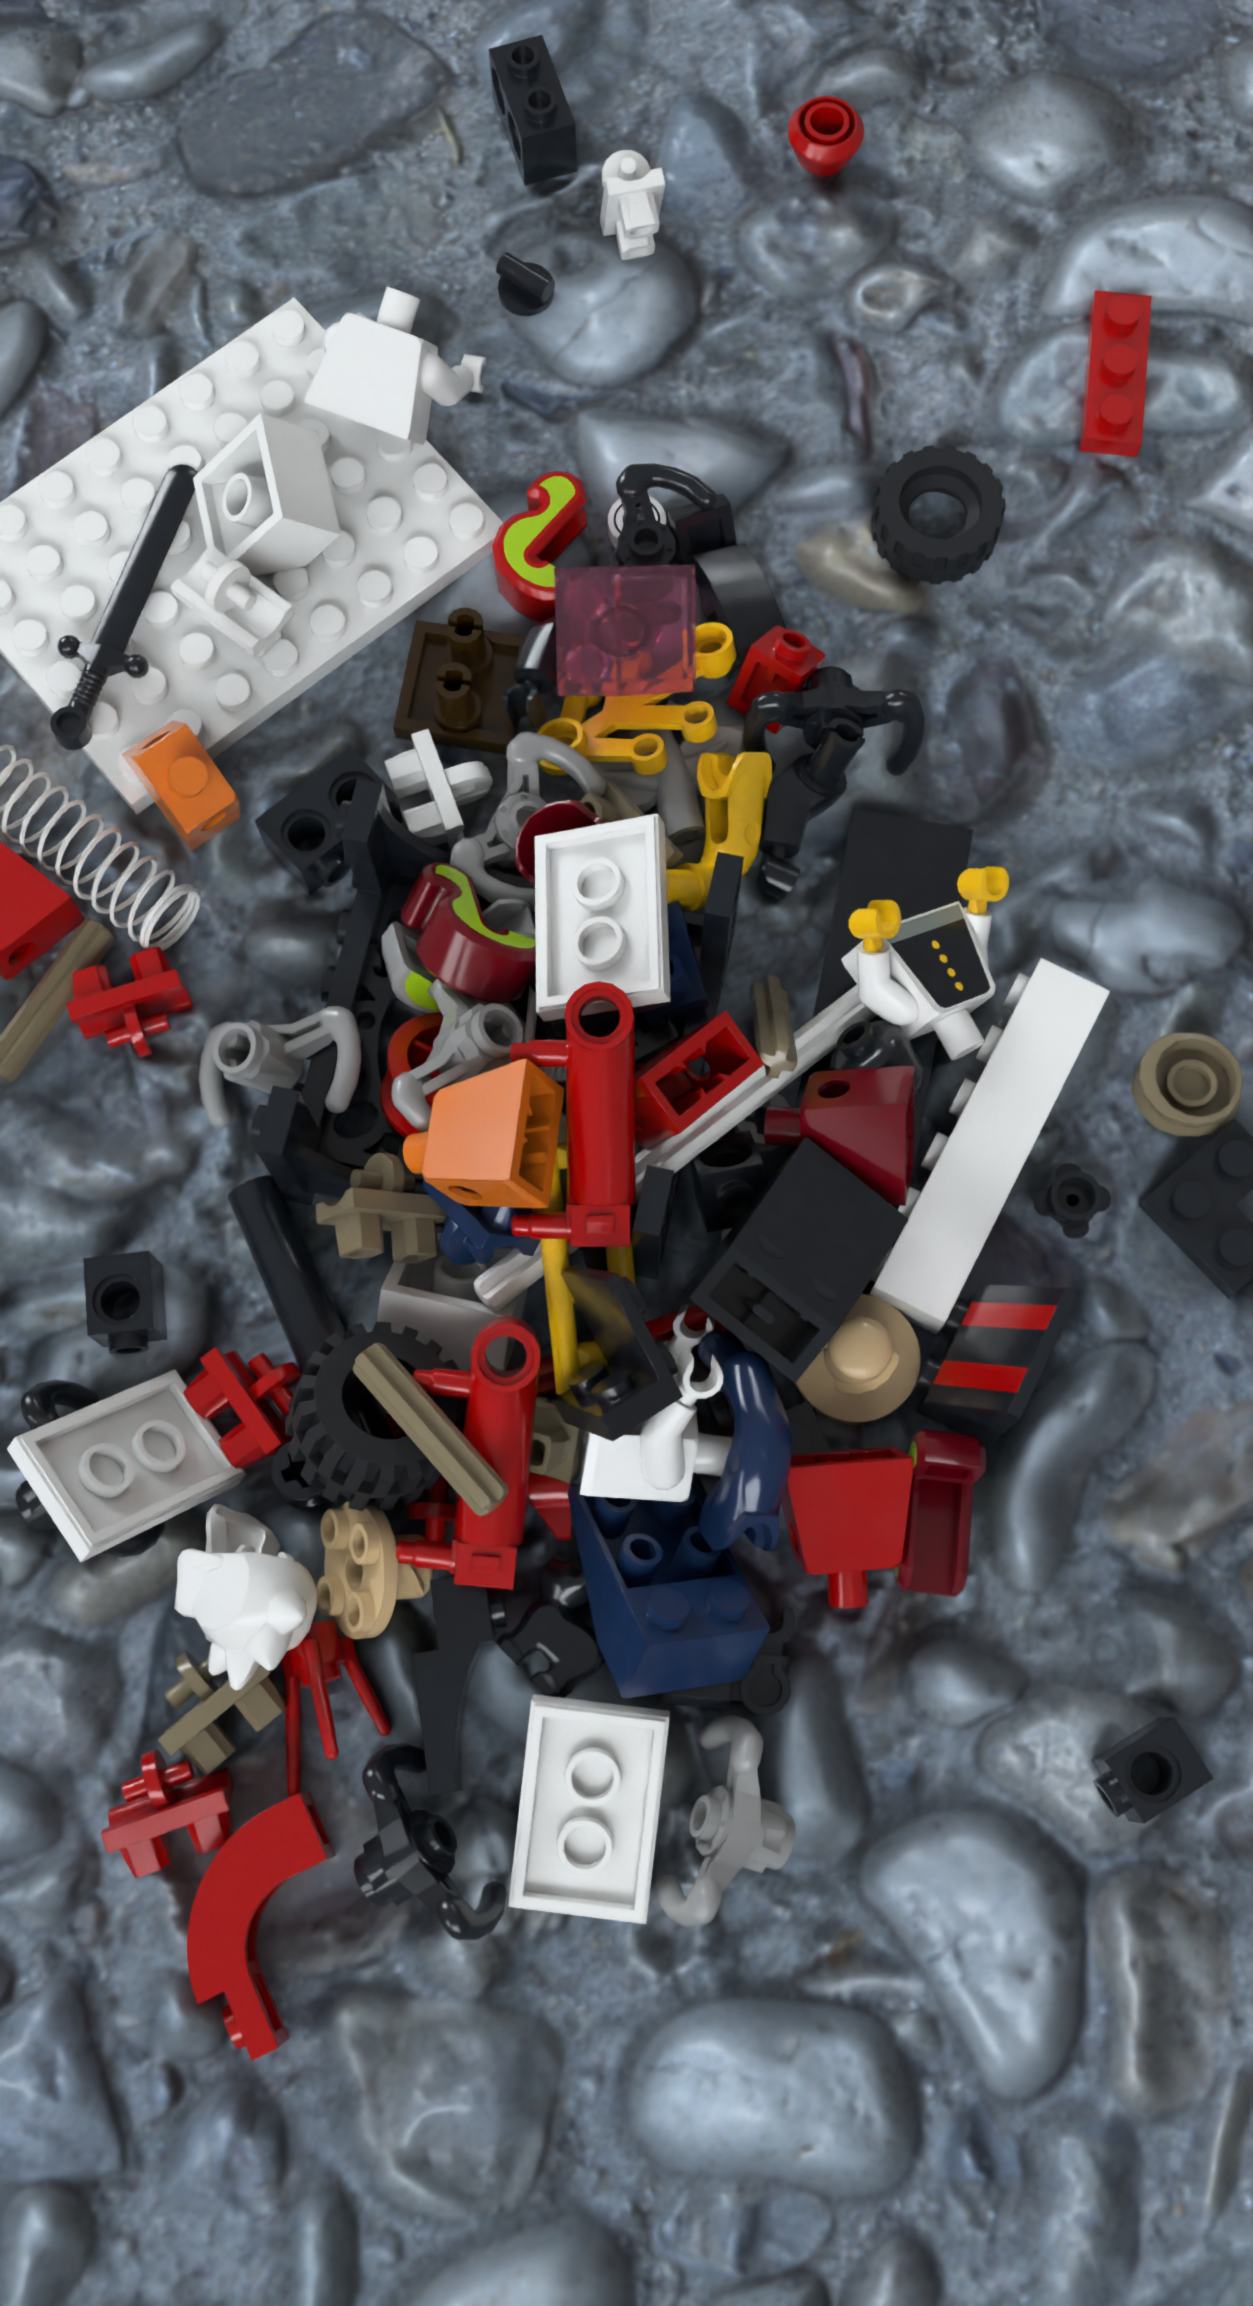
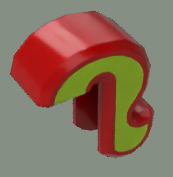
M562 471L548 472L539 476L528 486V511L512 515L499 527L492 544L494 569L500 594L517 612L537 622H542L571 608H574L576 612H582L581 588L574 580L552 564L587 527V518L583 507L586 504L585 489L578 477L571 473Z

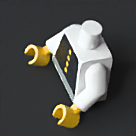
M1003 867L968 868L962 872L958 878L957 886L960 895L965 900H969L968 907L965 908L957 901L901 920V911L895 901L872 900L868 904L867 909H857L849 918L848 927L854 937L863 939V941L846 954L841 961L858 984L861 1002L883 1018V1020L900 1026L909 1040L935 1031L951 1060L963 1057L985 1043L970 1013L995 993L996 986L990 974L987 947L992 912L987 910V902L1001 900L1008 891L1009 876Z

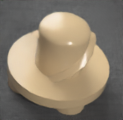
M861 1293L839 1329L794 1384L805 1401H809L815 1411L831 1420L851 1426L880 1420L896 1411L909 1397L915 1387L921 1365L918 1339L911 1324L899 1310L874 1296Z
M372 1501L367 1502L363 1511L348 1508L349 1502H346L339 1509H328L321 1520V1539L325 1546V1576H322L317 1583V1607L323 1617H334L338 1627L349 1638H374L380 1635L387 1627L392 1617L396 1600L421 1598L429 1591L431 1587L430 1580L434 1579L435 1569L416 1568L412 1564L398 1563L396 1558L397 1543L400 1541L416 1542L417 1540H425L423 1536L419 1534L393 1535L391 1525L383 1510H378L376 1504Z

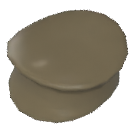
M1172 1033L1159 1038L1149 1046L1135 1071L1132 1094L1140 1113L1156 1129L1176 1136L1199 1137L1216 1133L1233 1120L1239 1109L1243 1075L1240 1064L1232 1052L1216 1038L1200 1033Z

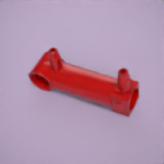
M597 981L583 985L574 991L568 1000L564 1014L566 1040H530L528 1043H513L510 1047L511 1062L528 1059L537 1067H566V1212H532L529 1215H514L511 1219V1232L515 1237L567 1239V1243H571V1247L631 1246V1205L636 1204L635 1018L631 1001L624 991L611 983ZM603 1000L616 1006L620 1013V1020L614 1032L599 1038L589 1035L582 1029L581 1016L587 1005L594 1001Z
M512 1316L496 1317L485 1323L476 1334L471 1351L470 1371L434 1368L433 1370L417 1369L413 1372V1378L432 1396L467 1399L463 1435L508 1485L509 1492L502 1504L485 1516L476 1515L458 1494L453 1543L417 1540L416 1542L400 1541L396 1547L398 1563L412 1564L416 1568L450 1570V1574H455L454 1584L513 1590L517 1545L523 1542L541 1362L539 1338L534 1329L524 1320ZM509 1336L516 1338L523 1344L526 1350L525 1360L514 1370L503 1371L497 1369L487 1358L486 1349L488 1345L498 1337Z

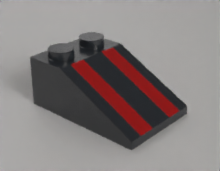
M979 1285L969 1301L958 1297L941 1329V1332L951 1336L941 1359L932 1354L929 1355L915 1384L914 1390L924 1394L916 1412L960 1434L974 1435L980 1439L984 1446H989L1022 1417L1078 1293L1067 1287Z

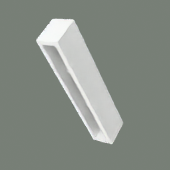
M1043 958L1040 959L1031 978L1019 972L1002 1005L1013 1011L1004 1030L992 1025L986 1036L985 1043L982 1044L975 1058L985 1063L986 1066L977 1083L967 1078L962 1083L948 1111L959 1117L950 1137L937 1132L921 1164L922 1167L932 1172L922 1192L910 1187L906 1206L900 1205L898 1211L909 1220L902 1229L894 1247L890 1248L870 1279L875 1284L869 1295L894 1306L908 1321L935 1335L939 1332L946 1322L1110 993L1109 990Z

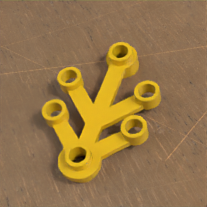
M717 622L704 623L695 627L685 639L687 656L636 689L637 678L647 673L651 667L647 645L643 640L616 645L612 651L615 665L603 710L585 721L587 709L596 706L601 701L603 692L598 676L594 671L590 669L573 671L565 678L563 683L566 696L560 718L545 723L537 734L553 737L571 746L589 762H631L635 772L640 775L649 776L659 773L668 763L664 741L659 735L645 733L634 739L605 737L617 729L681 730L684 739L691 743H702L710 740L716 734L718 725L714 709L709 703L694 701L686 705L656 704L699 676L707 679H717L726 675L731 670L737 655L731 630L726 625ZM704 720V721H702V722H700V723L692 724V723H694V722H696V721ZM654 752L649 756H643L646 753ZM548 760L538 761L539 768L548 774L568 775L563 769Z

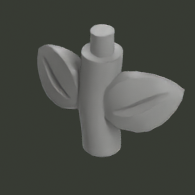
M719 725L716 734L706 742L691 743L683 739L679 744L675 740L672 730H632L629 734V739H634L641 734L653 733L659 735L664 741L668 763L662 771L654 775L638 774L633 769L631 762H590L605 783L609 782L616 785L643 813L648 812L657 804L658 814L665 824V836L676 847L684 846L697 841L705 834V823L697 795L701 794L697 780V765L700 755L703 753H728L734 756L736 760L738 754L745 752L742 740L743 728L734 725ZM654 752L646 753L643 756H649Z

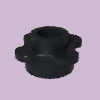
M1066 1163L1059 1166L1056 1170V1180L1047 1190L1037 1192L1033 1205L1039 1215L1050 1216L1062 1226L1065 1236L1071 1239H1079L1088 1233V1222L1097 1212H1104L1110 1206L1111 1196L1105 1187L1099 1186L1098 1182L1091 1175L1082 1172L1079 1166ZM1074 1196L1077 1198L1078 1204L1070 1206L1067 1204L1066 1198Z

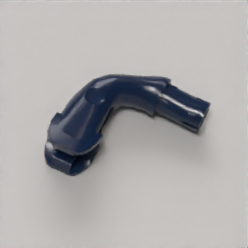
M720 1329L712 1330L702 1338L698 1347V1355L700 1360L709 1369H711L712 1354L719 1363L723 1373V1384L720 1389L728 1397L735 1415V1426L732 1445L720 1481L717 1482L705 1499L698 1529L707 1544L714 1551L727 1549L742 1533L747 1536L755 1547H760L764 1551H773L779 1541L778 1515L791 1466L793 1452L791 1426L768 1362L757 1352L748 1351L731 1331L725 1330L723 1334Z

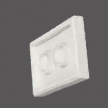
M658 813L535 836L536 1013L544 1022L564 1019L566 1004L574 991L585 984L597 981L611 983L624 991L631 1001L632 1007L671 1001L665 824ZM599 1000L587 1005L582 1012V1016L618 1009L608 1001Z
M175 1369L16 1436L7 1448V1451L80 1562L237 1486L247 1475L243 1469L233 1467L221 1450L218 1440L222 1437L212 1422L203 1419L195 1412L183 1394L187 1386Z
M533 1694L508 1907L646 1924L670 1711Z

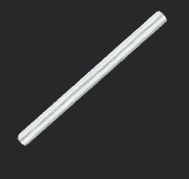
M858 984L793 1033L798 1058L797 1066L793 1072L782 1070L778 1079L766 1076L765 1066L763 1065L680 1134L644 1148L636 1154V1203L640 1198L647 1165L674 1170V1173H676L836 1048L839 1036L849 1026L861 1021L869 1022L877 1016L875 1012L865 1006L859 999ZM539 1243L533 1256L523 1255L517 1248L513 1249L475 1279L474 1290L480 1300L490 1310L499 1311L544 1276L541 1243ZM568 1243L569 1255L579 1247H571V1243Z

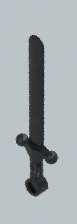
M180 464L173 466L165 474L91 642H80L73 635H65L58 641V652L66 659L77 657L85 664L70 702L66 707L57 710L50 721L51 730L57 742L67 750L82 749L90 742L92 728L89 719L93 707L96 705L95 702L98 700L102 687L109 676L126 671L133 678H141L148 672L149 664L144 656L140 654L129 656L124 654V651L194 494L193 478L198 473L189 465Z

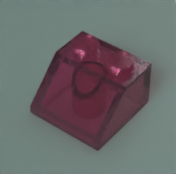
M695 564L587 565L554 568L558 696H631L696 691Z

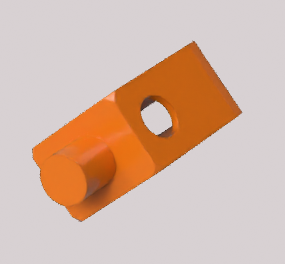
M172 720L122 754L190 852L241 818L240 804L236 793L186 723Z
M528 1059L512 1062L442 1088L433 1099L428 1131L411 1134L404 1141L403 1157L405 1164L412 1173L423 1174L424 1180L455 1202L466 1206L547 1208L550 1203L565 1089Z

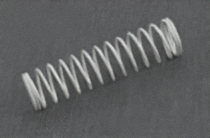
M0 746V752L9 750L11 753L9 765L0 773V787L10 776L13 768L22 763L27 764L29 767L26 780L18 786L9 801L0 807V813L4 811L0 831H2L7 842L16 845L20 844V849L26 857L38 858V864L44 871L56 872V878L62 885L74 886V892L78 898L92 900V906L97 913H110V921L115 927H128V935L133 941L139 942L143 949L157 946L163 951L174 944L187 931L195 919L200 906V893L198 889L194 888L192 884H182L174 887L175 873L173 870H163L156 874L158 864L155 856L149 855L138 860L140 847L137 842L131 841L120 846L122 833L119 828L112 827L103 831L104 819L102 814L95 813L85 817L86 804L84 800H73L68 803L69 792L65 786H56L50 789L51 777L49 773L39 772L33 775L34 765L31 759L22 758L16 761L14 746ZM37 778H45L46 788L29 809L28 813L14 823L6 825L13 804L22 796L29 784ZM57 791H62L64 798L59 810L44 828L29 838L24 839L31 817L39 810L46 798ZM80 805V817L68 835L56 846L42 852L49 831L62 814L70 807ZM98 819V829L87 847L73 860L60 866L63 853L77 831L88 821ZM22 824L19 835L20 840L12 838L7 830ZM116 833V842L105 860L90 874L78 880L81 868L95 845L106 835ZM40 837L37 853L29 852L25 843L32 842ZM134 847V855L120 877L109 887L97 893L99 882L112 861L123 850ZM58 851L55 867L47 866L42 857L49 856ZM152 861L151 871L140 888L126 901L115 907L117 897L131 874L143 863ZM77 863L73 881L65 880L60 871L68 869ZM170 875L169 884L160 899L144 915L133 921L135 912L148 890L160 878ZM95 877L91 895L83 894L78 888V884L85 883ZM114 890L109 909L101 908L96 902V898L102 897ZM188 893L185 902L176 915L164 927L151 934L162 913L175 900ZM134 901L129 913L128 923L119 922L114 916V912L120 911ZM179 920L176 926L166 936H164L158 942L149 944V940L159 937L160 935L168 931ZM144 921L140 929V936H136L132 926Z

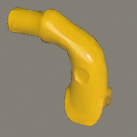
M742 752L736 756V760L734 756L728 753H703L700 755L697 765V780L701 795L705 797V843L701 861L697 864L684 863L675 869H666L667 904L679 900L682 909L691 912L699 911L706 906L718 852L744 857L741 878L748 872L757 856L762 832L764 798L767 797L772 779V761L769 753Z

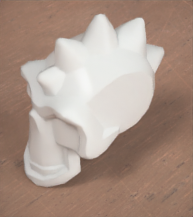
M214 1504L207 1512L206 1517L207 1541L205 1552L190 1548L183 1550L178 1557L174 1609L185 1617H193L197 1620L205 1634V1638L212 1642L208 1656V1671L212 1676L220 1675L227 1671L230 1686L237 1691L242 1689L252 1678L259 1665L263 1666L267 1671L274 1670L284 1657L286 1651L300 1644L310 1630L316 1611L317 1589L307 1568L294 1561L291 1554L285 1552L278 1553L281 1545L267 1526L248 1513H240L227 1508L225 1505Z

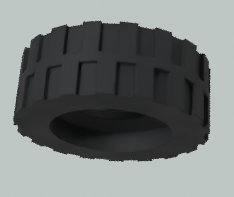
M934 445L925 446L920 451L913 452L911 450L903 454L901 460L897 463L894 461L887 468L885 478L881 477L871 522L873 524L871 534L873 541L877 542V552L881 558H885L890 563V568L898 574L902 572L909 576L908 579L916 582L923 580L937 585H941L944 581H952L954 583L963 580V576L969 573L973 575L981 568L982 562L984 560L988 561L992 555L1004 520L1003 515L1006 503L1005 498H1002L1003 487L1000 480L995 479L991 467L987 463L983 464L977 460L976 455L968 451L964 453L956 450V447L946 445L945 448H934ZM924 493H944L958 499L962 503L966 512V523L959 533L950 538H931L919 533L912 526L909 519L910 505L918 496Z

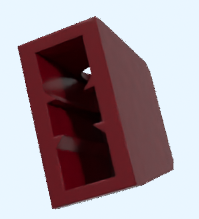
M915 1066L820 1071L810 1075L800 1108L768 1106L764 1124L765 1144L797 1147L803 1138L807 1136L888 1203L906 1206L914 1170Z

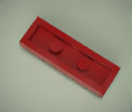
M1099 290L1094 292L1090 304L1080 438L1081 452L1137 457L1143 436L1152 296Z

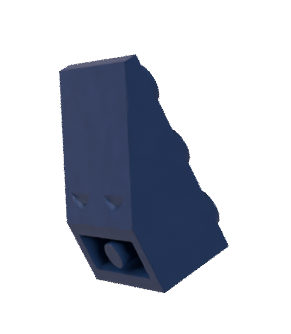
M692 1480L688 1500L683 1502L580 1495V1483L571 1484L568 1490V1498L597 1644L622 1698L627 1699L744 1680L770 1630V1626L729 1548L714 1551L701 1535L698 1527L704 1500L694 1481Z

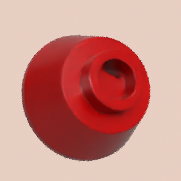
M822 96L805 102L794 111L788 124V138L798 162L806 171L815 175L829 176L844 169L858 151L864 138V124L859 113L847 102L836 97Z

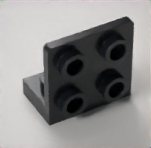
M572 1265L562 1271L561 1275L608 1365L605 1366L602 1363L595 1364L575 1374L568 1381L570 1389L554 1398L553 1402L566 1424L610 1441H615L683 1397L673 1378V1375L678 1372V1368L667 1346L659 1338L651 1336L641 1316L646 1312L645 1302L639 1290L630 1279L625 1276L621 1278L618 1273Z

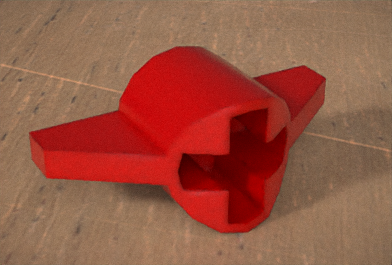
M529 1471L528 1504L537 1511L557 1540H571V1509L568 1498L571 1482L568 1483Z

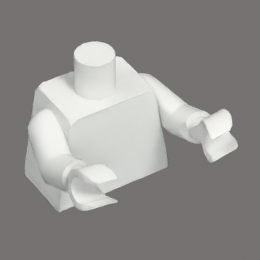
M386 287L376 321L360 312L356 314L347 312L340 322L333 323L326 330L324 337L325 355L307 391L304 403L424 445L427 438L432 399L439 405L452 406L457 404L469 392L482 393L481 371L483 365H486V357L464 354L461 365L450 368L438 356V347L410 334L420 299L402 291Z
M688 1305L682 1306L673 1322L674 1336L671 1341L663 1342L677 1364L678 1372L673 1375V1378L683 1395L682 1398L615 1441H610L587 1431L584 1432L581 1446L580 1495L683 1502L689 1498L693 1473L721 1477L733 1437L698 1433L697 1407L694 1405L697 1399H706L715 1395L723 1384V1373L713 1354L709 1377L700 1383L690 1380L694 1367V1357L691 1350L695 1345L700 1344L702 1338L708 1332L714 1329L716 1319L711 1315L708 1316L704 1330L692 1331L684 1323V1316Z

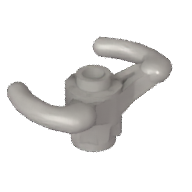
M522 732L507 746V791L498 808L491 817L484 833L472 838H463L453 846L450 865L470 876L476 894L488 902L495 903L500 899H519L527 902L531 906L532 911L535 912V889L516 887L499 881L485 871L484 865L496 863L503 868H516L514 861L516 837L527 818L547 804L540 797L538 761L548 760L559 766L574 778L585 794L591 793L601 797L605 793L606 784L593 765L571 746L550 736ZM523 784V792L518 793Z
M438 979L434 981L432 985L433 997L443 1014L439 1035L433 1041V1049L426 1062L410 1072L401 1073L394 1079L392 1085V1102L411 1125L421 1132L428 1131L432 1111L426 1101V1097L450 1084H456L511 1063L510 1047L513 1043L523 1042L526 1023L510 1002L499 1004L474 999L447 987ZM437 1070L441 1073L439 1076L433 1079H430L429 1077Z
M328 1006L322 1011L292 1024L264 1025L250 1020L246 1024L227 1021L213 1027L208 1032L205 1040L199 1070L201 1101L210 1123L214 1127L223 1128L228 1126L232 1119V1114L224 1095L223 1072L224 1078L263 1093L270 1094L272 1086L291 1089L301 1076L304 1060L328 1046L333 1040L337 1044V1063L334 1079L326 1096L325 1103L328 1110L333 1113L344 1112L348 1108L356 1089L362 1061L361 1039L353 1013L344 1007Z
M737 1715L718 1717L699 1732V1741L704 1748L715 1750L731 1742L726 1786L713 1787L708 1795H703L696 1801L691 1812L690 1833L695 1837L698 1851L701 1855L706 1856L688 1897L684 1895L678 1879L673 1875H663L655 1883V1890L663 1911L674 1923L689 1928L708 1924L713 1920L722 1900V1892L741 1868L763 1873L766 1867L777 1870L788 1860L794 1844L795 1823L792 1816L781 1812V1804L761 1798L757 1768L761 1762L763 1738L750 1721Z

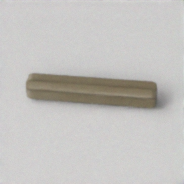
M90 918L81 923L0 1035L1 1079L8 1082H13L17 1079L67 1009L66 1002L73 1001V972L98 965L111 948L115 937L104 925Z
M767 975L764 983L753 982L750 987V1000L757 1054L764 1063L766 1076L778 1079L782 1070L791 1072L795 1070L798 1058L787 992L781 989L778 977Z
M374 1343L362 1351L355 1359L353 1366L354 1374L476 1515L485 1516L499 1507L509 1492L508 1485L392 1352L381 1343Z

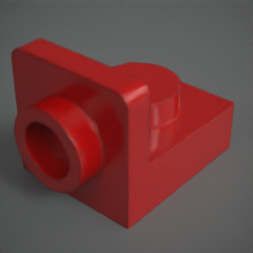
M775 626L751 645L726 704L746 716L753 699L759 694L776 690L781 692H802L807 678L821 667L826 655L812 646L803 634L781 626ZM774 722L768 724L766 729L776 735L785 725Z

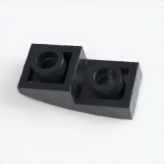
M745 543L694 555L689 558L705 615L716 614L718 622L726 625L732 632L737 654L732 664V669L743 665L751 645L773 627L781 626L787 629L768 581Z

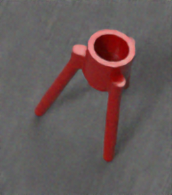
M335 1620L312 1623L309 1632L300 1644L288 1650V1654H285L281 1660L285 1678V1703L287 1705L285 1709L287 1793L289 1797L301 1792L300 1680L302 1687H311L319 1732L327 1759H336L339 1750L326 1683L342 1677L340 1665H344L379 1734L388 1736L392 1730L357 1658L353 1639L349 1637L340 1638Z

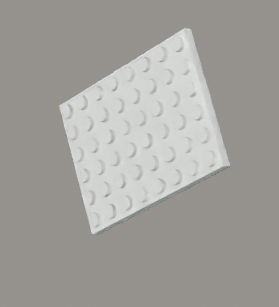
M295 297L0 502V653L53 715L57 710L68 705L85 667L84 662L80 658L66 659L58 652V641L65 635H73L80 642H91L167 471L173 466L183 464L193 467L199 473L260 412L319 432L341 536L306 566L255 576V578L290 603L295 612L294 617L281 629V638L264 656L254 657L181 602L172 593L170 586L173 582L190 572L199 561L203 551L207 548L197 496L194 491L124 651V654L129 656L133 654L144 656L149 664L148 672L141 678H133L126 671L107 678L89 719L92 728V738L82 748V751L136 815L155 801L123 758L122 754L174 720L186 723L210 758L214 759L492 554V544L499 527L503 524L501 519L427 440L424 445L304 403L307 391L325 355L324 337L326 331Z

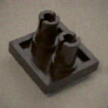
M471 608L454 610L449 615L448 625L416 620L393 725L395 738L412 740L411 734L429 729L434 744L507 755L508 744L518 735L520 720L516 727H512L502 697L508 688L518 684L513 674L527 636L486 631L483 628L481 614Z

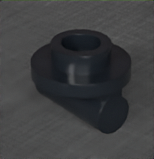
M508 252L501 256L496 266V273L500 275L498 293L502 305L511 313L519 316H533L546 310L552 303L555 294V281L551 274L544 267L535 263L523 262Z

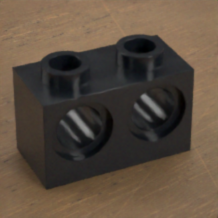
M539 35L490 48L489 59L493 100L524 185L577 172L576 125L543 36Z
M348 746L254 820L266 848L310 896L322 886L330 887L335 885L351 869L350 865L344 863V845L342 839L336 838L335 827L339 807L343 800H352L357 779L382 783L391 815L400 824L403 822L397 795L351 746ZM319 837L324 839L322 844L314 850L301 851L297 849L298 845L307 838Z

